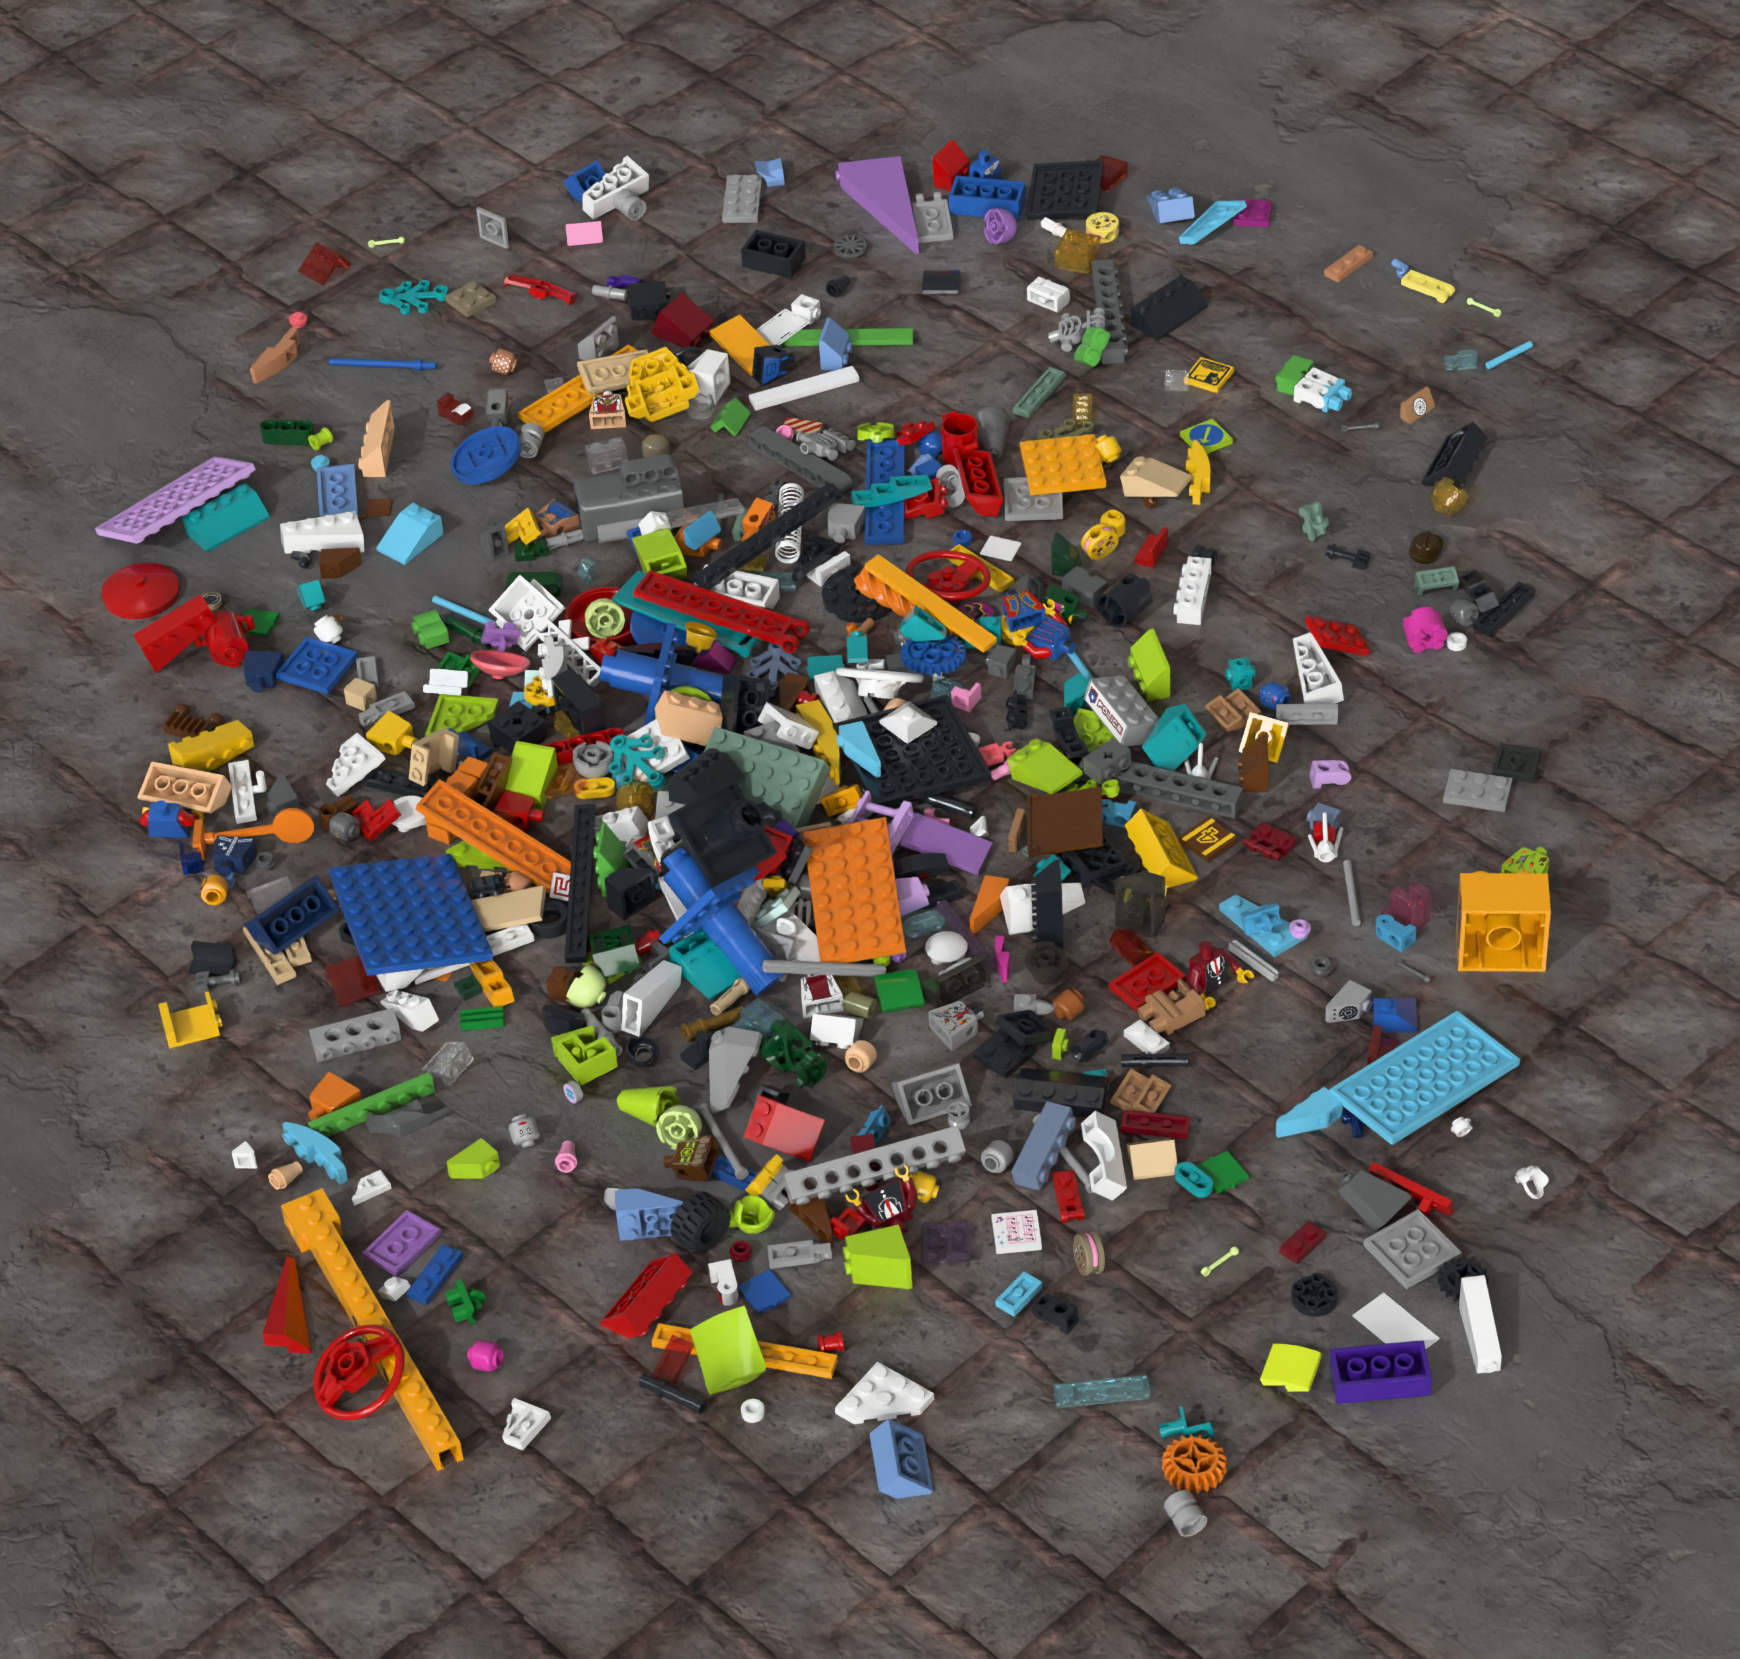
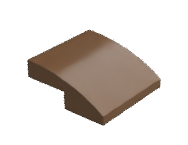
M1239 688L1225 698L1219 695L1204 706L1227 732L1246 726L1250 712L1263 716L1261 710Z
M1130 1069L1112 1097L1110 1104L1123 1110L1155 1113L1171 1085L1153 1074L1149 1079Z

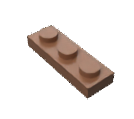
M1361 245L1356 246L1326 268L1324 276L1339 283L1373 258V251Z

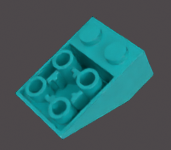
M1184 703L1165 710L1143 744L1142 749L1156 767L1174 771L1199 747L1207 733Z
M703 929L692 933L669 947L671 963L681 966V975L709 1000L734 985V981L741 978Z

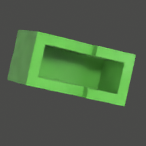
M1293 355L1289 361H1286L1281 372H1278L1276 375L1277 391L1294 396L1296 384L1303 377L1305 378V375L1313 368L1314 361Z

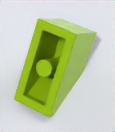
M482 1138L446 1161L448 1174L452 1179H483L500 1168L498 1152Z

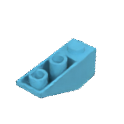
M1325 1087L1317 1092H1313L1308 1099L1298 1103L1290 1112L1278 1118L1276 1121V1136L1280 1138L1327 1128L1343 1116L1342 1101Z

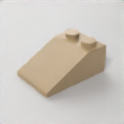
M1141 456L1136 457L1130 463L1120 478L1125 497H1177L1191 480V475L1156 459Z

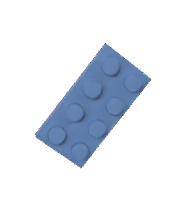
M354 464L316 468L320 517L353 511L359 517Z

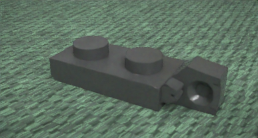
M1031 654L1022 655V664H1017L1015 668L1013 692L1017 690V696H1023L1026 700H1033L1036 676L1035 664H1031L1030 661Z

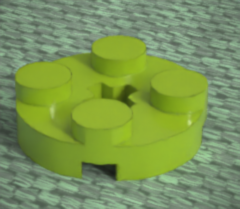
M877 422V425L872 426L871 423H865L857 427L858 440L872 439V442L879 443L883 442V438L895 437V429L891 423Z

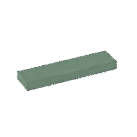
M1049 367L1013 407V414L1029 419L1064 380L1066 373Z

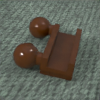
M178 704L162 727L164 733L181 738L188 736L193 738L199 736L200 732L206 730L211 732L216 727L224 725V718L221 714L214 713L209 717L207 723L203 718L199 721L196 716L192 719L189 715V707L186 704Z

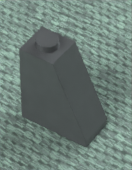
M1360 1170L1355 1175L1350 1172L1341 1181L1344 1185L1337 1190L1374 1231L1385 1225L1412 1198L1409 1193L1363 1170Z

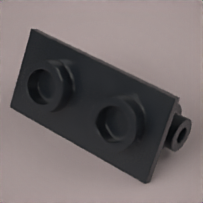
M1015 690L1006 701V708H1008L1006 716L1008 731H1011L1013 726L1021 730L1027 726V700L1023 696H1017V690Z
M500 874L474 877L468 883L472 891L468 895H475L476 899L487 897L488 893H490V896L503 894L502 890L510 888V885L504 886V878Z

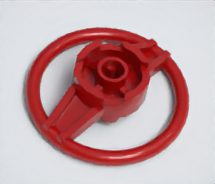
M939 550L920 554L913 558L905 569V573L916 580L913 576V570L924 561L936 558H951L965 561L956 569L945 566L942 570L928 574V582H919L941 599L951 600V604L981 594L988 588L991 582V573L982 561L957 551ZM981 571L983 574L982 583L966 591L967 585Z
M362 1325L347 1330L330 1343L318 1361L313 1380L316 1401L326 1414L339 1420H357L373 1414L389 1401L400 1384L405 1365L403 1347L396 1335L382 1326ZM364 1334L380 1336L363 1343L357 1341L356 1343L347 1342L356 1336ZM392 1353L395 1354V1369L392 1379L385 1391L374 1402L354 1411H342L333 1407L345 1390L355 1393L377 1374L378 1367L376 1363ZM325 1368H326V1373H327V1375H326V1378H325V1380H324V1382H323V1375H324Z

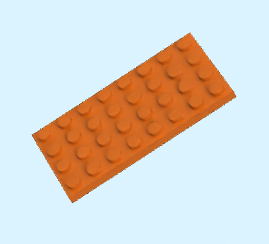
M886 817L803 832L804 838L807 839L813 848L807 860L820 962L850 963L906 953Z

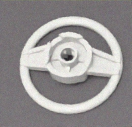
M846 667L836 669V674L839 676L856 678L859 684L858 696L867 697L870 695V697L894 699L898 698L899 688L905 682L921 683L924 681L922 675Z

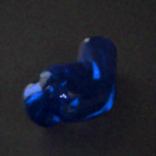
M1350 1111L1343 1112L1341 1114V1122L1352 1126L1353 1138H1362L1364 1136L1362 1121Z

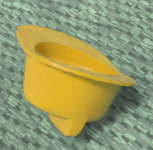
M687 622L685 624L687 631L686 643L694 647L695 652L698 654L701 650H709L714 640L717 639L715 630L698 622Z

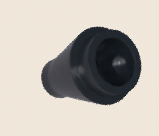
M842 276L828 281L826 285L827 294L831 297L840 296L846 287L850 285L849 277Z

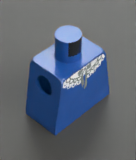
M986 150L980 151L979 158L970 165L969 177L1002 180L998 158L990 156Z

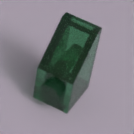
M1056 533L1051 544L1052 575L1064 577L1076 566L1082 567V560L1079 559V550L1060 533Z

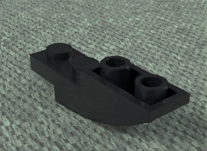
M663 643L638 644L618 649L659 659ZM675 646L674 653H677L675 663L683 665L693 664V647ZM614 649V657H616L618 649Z

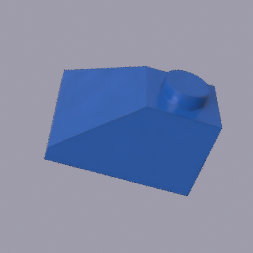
M1372 997L1373 1032L1417 1033L1416 998Z

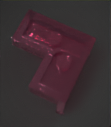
M1415 881L1409 885V893L1396 886L1391 890V903L1381 911V915H1391L1395 921L1405 927L1411 924L1416 927V932H1418L1430 921L1431 890Z

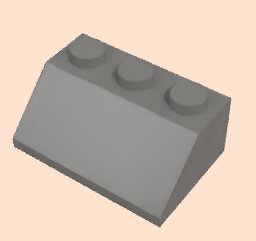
M951 1063L891 1082L897 1104L908 1125L947 1114L948 1106L956 1101H962L968 1104V1106H972L959 1063Z

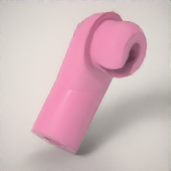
M1008 761L990 771L994 781L1011 774Z

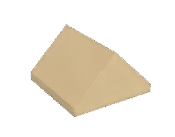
M1166 1138L1126 1144L1133 1180L1174 1175V1170L1177 1166L1174 1139Z

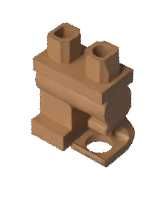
M1181 978L1178 979L1177 994L1174 991L1166 994L1164 991L1159 990L1153 995L1146 996V1004L1138 1008V1015L1143 1021L1153 1017V1020L1149 1021L1151 1029L1156 1033L1165 1031L1168 1035L1173 1033L1174 1030L1205 1016L1204 1000L1194 989L1191 990Z

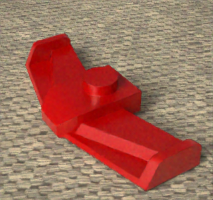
M517 274L507 276L504 282L505 286L513 284L529 288L528 294L534 295L537 299H545L552 295L567 301V305H572L577 297V293L551 282Z

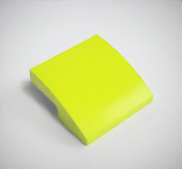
M1273 1344L1260 1380L1263 1385H1285L1288 1392L1310 1391L1322 1354L1301 1346Z

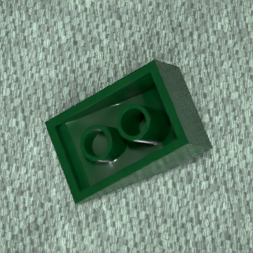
M630 924L589 935L596 969L602 973L605 979L612 978L621 972L632 973L637 968H640Z

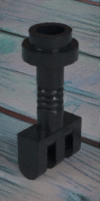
M1328 544L1325 553L1328 559H1333L1334 556L1353 561L1352 567L1361 570L1366 569L1371 556L1369 552L1358 549L1357 553L1354 554L1336 549V544Z

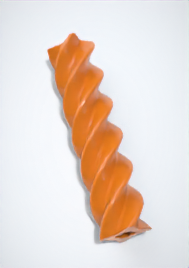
M865 566L861 573L854 578L856 590H859L868 598L875 599L880 605L891 608L899 616L905 617L915 606L910 600L867 571ZM947 627L946 636L951 634L952 638L959 636Z

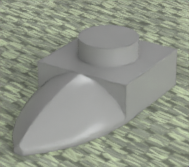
M1014 994V1012L1031 1010L1037 1016L1052 1013L1055 1009L1052 1003L1036 999V994Z

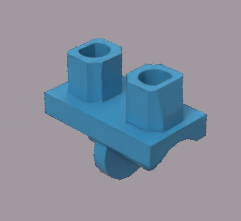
M1277 903L1265 904L1257 910L1242 912L1241 921L1244 934L1249 936L1263 930L1267 933L1272 930V927L1282 924L1279 916V905Z

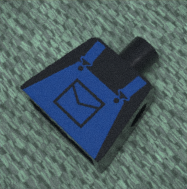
M780 345L755 347L752 378L761 386H765L786 376L788 364L795 362L794 354L792 352L788 353Z

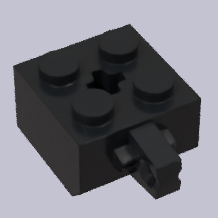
M517 701L489 721L490 738L511 754L513 753L516 741L538 745L547 735V725L544 719L547 716V708L539 704L530 709L520 701Z

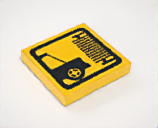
M1200 357L1184 377V383L1218 393L1234 373V367Z

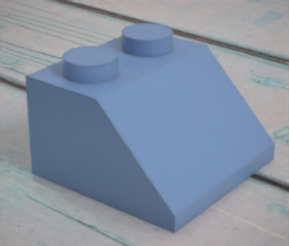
M827 318L819 338L821 370L835 371L844 368L845 364H848L849 353H852L853 343L850 342V335L831 318Z

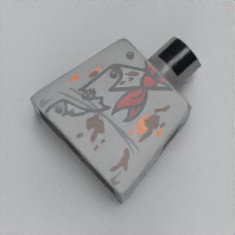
M961 1001L928 1012L929 1027L951 1051H954L978 1033L977 1020L984 1017L983 1011L979 1006L969 1010Z

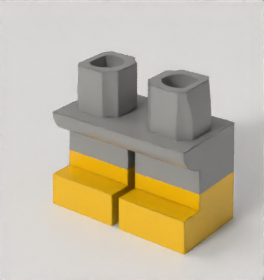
M776 1154L766 1163L745 1191L750 1195L761 1197L768 1205L771 1204L780 1211L788 1202V1198L781 1193L782 1189L787 1192L783 1180L784 1174L794 1170H788L781 1163L783 1159Z

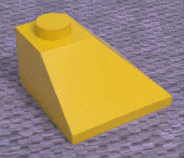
M1250 712L1239 752L1242 753L1244 747L1262 734H1267L1269 761L1278 763L1289 723Z

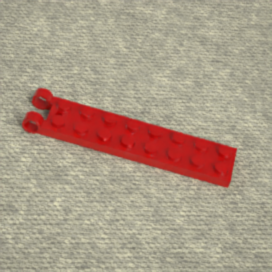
M651 570L648 571L634 589L633 596L643 601H649L661 607H667L679 613H685L697 619H703L715 625L780 645L786 653H794L799 646L798 638H804L810 631L809 623L803 619L798 620ZM798 626L802 627L804 631H801ZM789 630H792L794 635H787Z

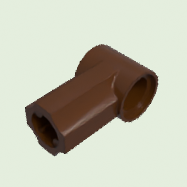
M347 794L333 804L327 803L319 808L321 828L330 831L329 822L334 815L339 812L352 813L358 807L354 797Z

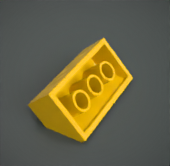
M1141 808L1125 824L1128 837L1136 846L1135 851L1141 856L1142 864L1148 869L1149 877L1153 882L1168 885V888L1195 881L1198 878L1168 821Z

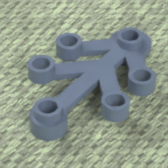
M770 643L766 652L750 659V667L754 670L749 671L747 677L760 678V675L770 670L768 678L770 680L769 697H774L779 692L777 682L778 670L784 675L787 672L799 675L795 671L801 669V660L795 658L790 653H786L780 645ZM772 657V660H771V661H769V662H767L766 664L762 665V662H763V661H765V660H767V659H769V658ZM781 657L789 662L790 668L780 661Z

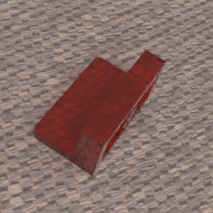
M1373 1026L1367 1066L1399 1047V1040L1382 1038V1026Z

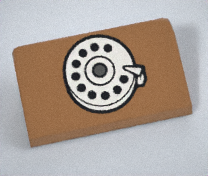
M1426 386L1401 403L1400 418L1411 424L1435 408L1429 387Z

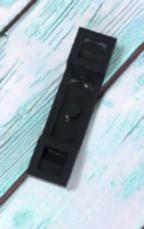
M1063 707L1049 710L1057 741L1065 757L1074 758L1089 755L1084 740L1081 741L1075 728L1074 717L1070 708Z
M944 853L915 854L893 861L895 879L909 878L925 872H929L930 877L950 871L947 857Z

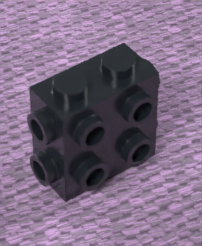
M665 281L629 284L632 320L657 318L659 312L670 303V289L666 288Z

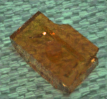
M574 763L558 765L544 794L548 799L564 795L581 794L587 778L578 773Z

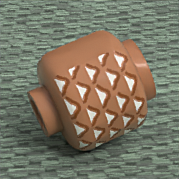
M501 348L496 353L492 352L489 363H492V370L503 375H508L510 372L513 373L517 362L513 352Z

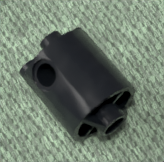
M1127 573L1101 593L1097 598V608L1103 619L1108 624L1121 628L1153 603L1149 581Z

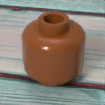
M1065 989L1053 1000V1007L1055 1008L1053 1013L1060 1020L1072 1021L1084 1010L1085 999L1077 990Z

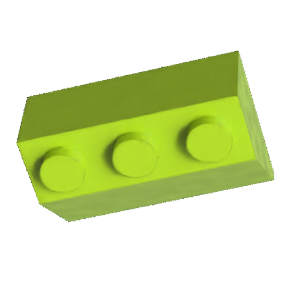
M1152 628L1130 648V656H1128V664L1130 668H1133L1134 679L1139 682L1140 694H1144L1147 702L1170 697V666L1154 628Z

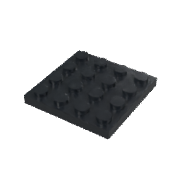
M1103 160L1034 164L1026 213L1027 220L1044 219L1045 217L1049 219L1089 217L1092 214H1097L1104 170Z

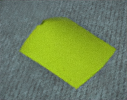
M745 1306L718 1314L690 1329L709 1395L748 1384L766 1371L765 1361Z

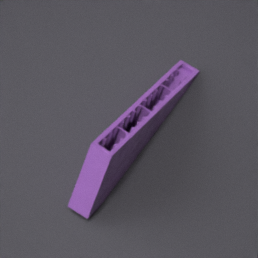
M901 157L838 163V170H835L836 181H840L841 188L915 254H919L918 235Z

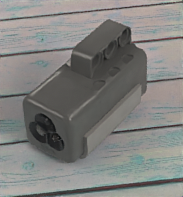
M670 454L626 461L621 464L620 472L578 479L573 484L576 512L579 514V525L582 530L583 539L586 542L598 541L599 544L626 540L628 539L627 531L639 527L638 524L650 511L666 513L671 526L670 531H673V527L683 526L685 523L678 469L674 457Z

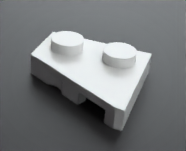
M514 1398L511 1403L513 1407L512 1412L508 1414L507 1426L502 1437L504 1443L524 1450L551 1419L549 1411Z

